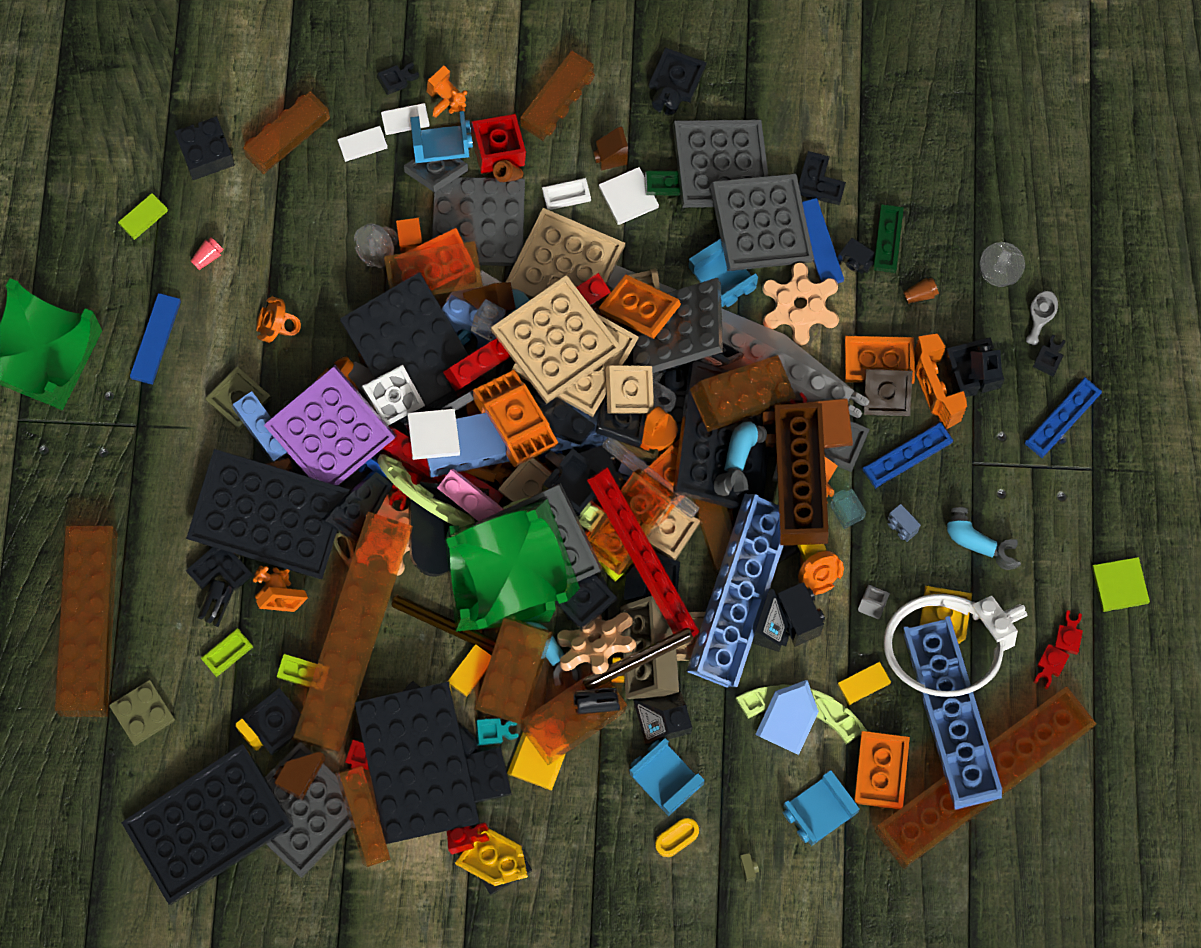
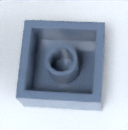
M901 504L889 514L887 520L889 527L893 530L895 529L898 532V536L906 542L918 533L921 526Z

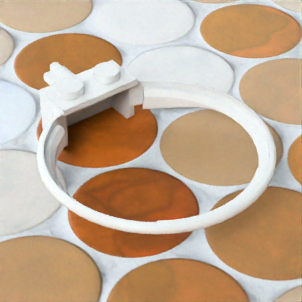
M948 594L922 596L904 604L891 617L884 634L885 655L896 675L918 691L943 697L968 694L983 687L995 677L1001 666L1003 651L1015 646L1018 630L1013 625V622L1026 617L1027 612L1025 611V606L1021 604L1003 611L993 596H989L977 603ZM925 606H942L959 611L965 615H968L970 612L973 614L974 620H982L997 641V647L994 648L992 665L984 677L969 687L954 691H939L926 688L924 684L908 676L896 661L892 648V638L899 622L910 612Z

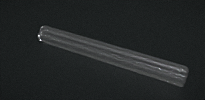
M609 437L604 441L602 446L689 518H693L697 514L699 507L685 495L674 492L673 486L621 443Z

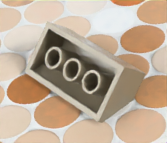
M652 596L620 606V613L626 612L633 618L632 625L623 631L622 636H630L637 643L635 650L630 653H623V658L673 634ZM676 649L625 673L626 699L664 697L679 692Z

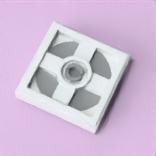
M403 365L361 387L372 408L387 425L425 406Z

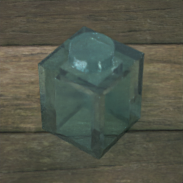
M853 489L847 492L841 490L833 495L834 499H832L830 507L844 529L865 518L866 511Z

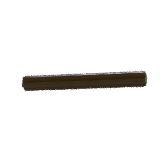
M396 595L392 600L391 605L393 608L473 645L476 644L486 651L495 654L500 647L499 641L475 630L456 632L454 620L406 598Z
M684 628L609 665L607 671L602 674L593 673L583 678V684L586 689H594L692 641L693 635L689 628Z

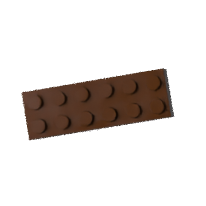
M822 403L775 405L780 546L828 544L829 531Z

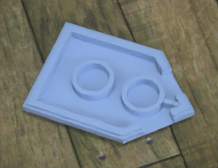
M807 680L775 691L755 735L799 755L819 712Z

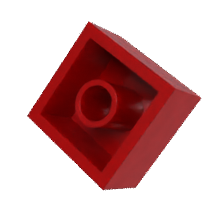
M516 114L472 121V142L481 173L492 172L495 164L502 160H507L517 167L525 166L526 150Z

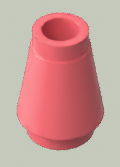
M210 237L208 240H204L190 261L201 270L220 257V253L224 249Z

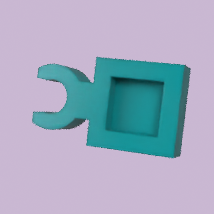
M500 718L475 721L478 745L501 744L503 736L509 740L519 737L518 734H511L509 732V727L516 726L517 721L511 720L505 725H501Z

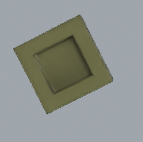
M750 853L740 855L739 860L745 882L755 880L756 873L759 872L756 858L751 859Z

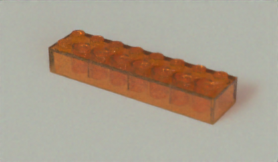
M66 526L55 711L60 717H108L118 535L113 526Z

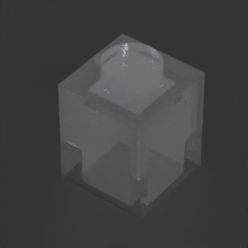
M485 299L474 315L471 331L491 341L495 336L491 331V327L504 319L506 310Z

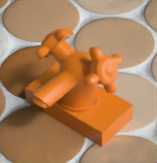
M445 66L441 67L427 83L426 92L432 98L437 94L443 98L433 108V117L435 118L449 105L451 106L449 109L450 114L460 111L465 112L464 107H466L465 95H467V91L463 90L460 93L449 81L450 71Z
M259 566L254 574L253 582L256 583L258 581L262 583L264 581L266 584L255 595L259 609L295 612L308 599L305 590L287 588V586L291 585V582L288 580L290 570H279L275 567L273 568L274 573L269 574L267 573L269 567Z

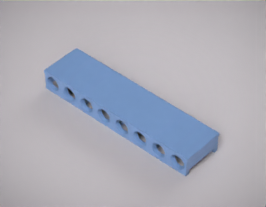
M566 403L594 423L595 429L581 445L556 437L558 445L550 450L557 452L610 441L609 437L599 436L600 434L595 433L600 406L594 417H591ZM487 413L456 419L460 455L426 458L431 478L446 475L451 469L461 472L510 461L505 456L507 447Z
M744 494L686 671L726 688L738 687L783 545L780 546L779 507L772 502L760 498L756 494Z
M950 616L945 617V620L912 628L904 627L903 636L917 682L924 684L926 688L939 691H954L971 686ZM920 691L954 809L1001 799L1002 786L973 692L960 696L943 697Z

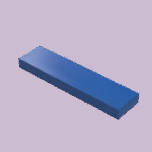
M817 198L802 202L814 256L813 262L820 283L827 278L835 279L837 283L844 282V277Z
M158 293L130 374L131 379L153 385L181 303L180 299Z
M1084 377L1026 440L1025 445L1043 458L1102 394V391Z
M939 422L863 467V471L876 489L953 443V439L943 424Z

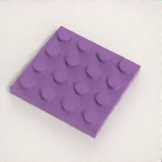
M336 365L264 424L267 430L309 478L336 486L396 438L395 433Z

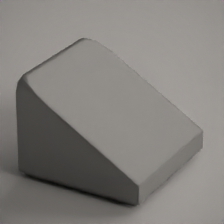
M868 585L858 611L880 619L890 593Z

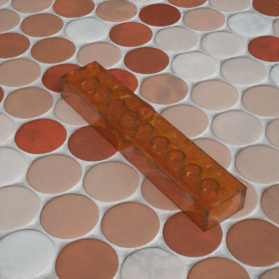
M367 512L292 740L335 754L340 752L413 526Z
M1067 686L989 743L1002 786V797L1089 733L1097 725ZM944 776L879 824L875 829V833L905 870L997 800L955 810Z

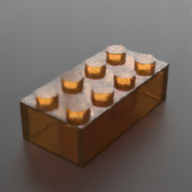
M476 241L384 256L390 289L419 272L433 295L484 286Z
M778 355L701 380L690 389L708 432L773 410L775 405H785L796 398Z
M641 468L632 473L621 489L647 539L678 497V495ZM604 513L589 535L588 540L598 560L620 575L626 571L632 559L608 516Z
M510 617L504 618L475 709L517 724L524 723L553 632Z
M581 679L522 719L520 728L546 764L550 765L625 713L627 704L618 691L616 694H618L620 705L619 711L577 714L575 711L577 706L574 705V693L577 690H586L583 679ZM609 681V682H607V683H605V684H603V685H601V686H598V687H596V688H594V689L614 687V686H613L612 683Z

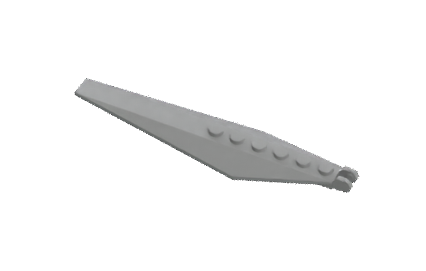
M616 265L606 285L613 290L625 274L635 273ZM659 283L660 291L669 293L676 290ZM722 309V342L744 353V356L729 365L719 368L776 383V397L793 399V401L803 403V398L799 395L802 392L806 396L807 402L847 398L848 403L852 400L862 406L868 405L869 400L866 397L854 392L853 389L785 334ZM848 404L849 415L859 418L862 415L861 410Z

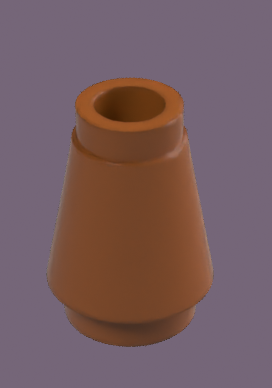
M507 160L496 163L493 168V174L499 182H511L523 178L522 169Z
M932 277L929 279L924 278L906 291H903L908 304L934 299V296L939 294Z

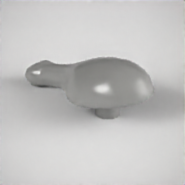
M1051 291L1040 292L1031 303L1033 327L1031 333L1026 337L1028 344H1038V336L1042 327L1052 320L1057 313V297Z

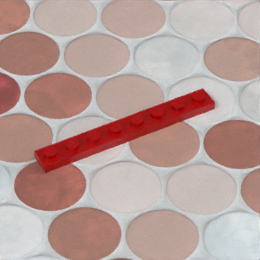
M608 467L600 470L587 481L673 634L684 628H689L693 637H695L699 633L696 624Z

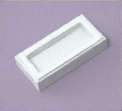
M425 103L381 112L386 135L412 130L410 117L419 116L421 128L430 127Z
M380 126L338 139L345 162L387 149Z
M586 178L542 187L547 210L591 201Z

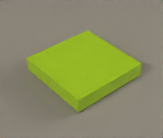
M1139 557L1092 566L1102 612L1149 604V596Z

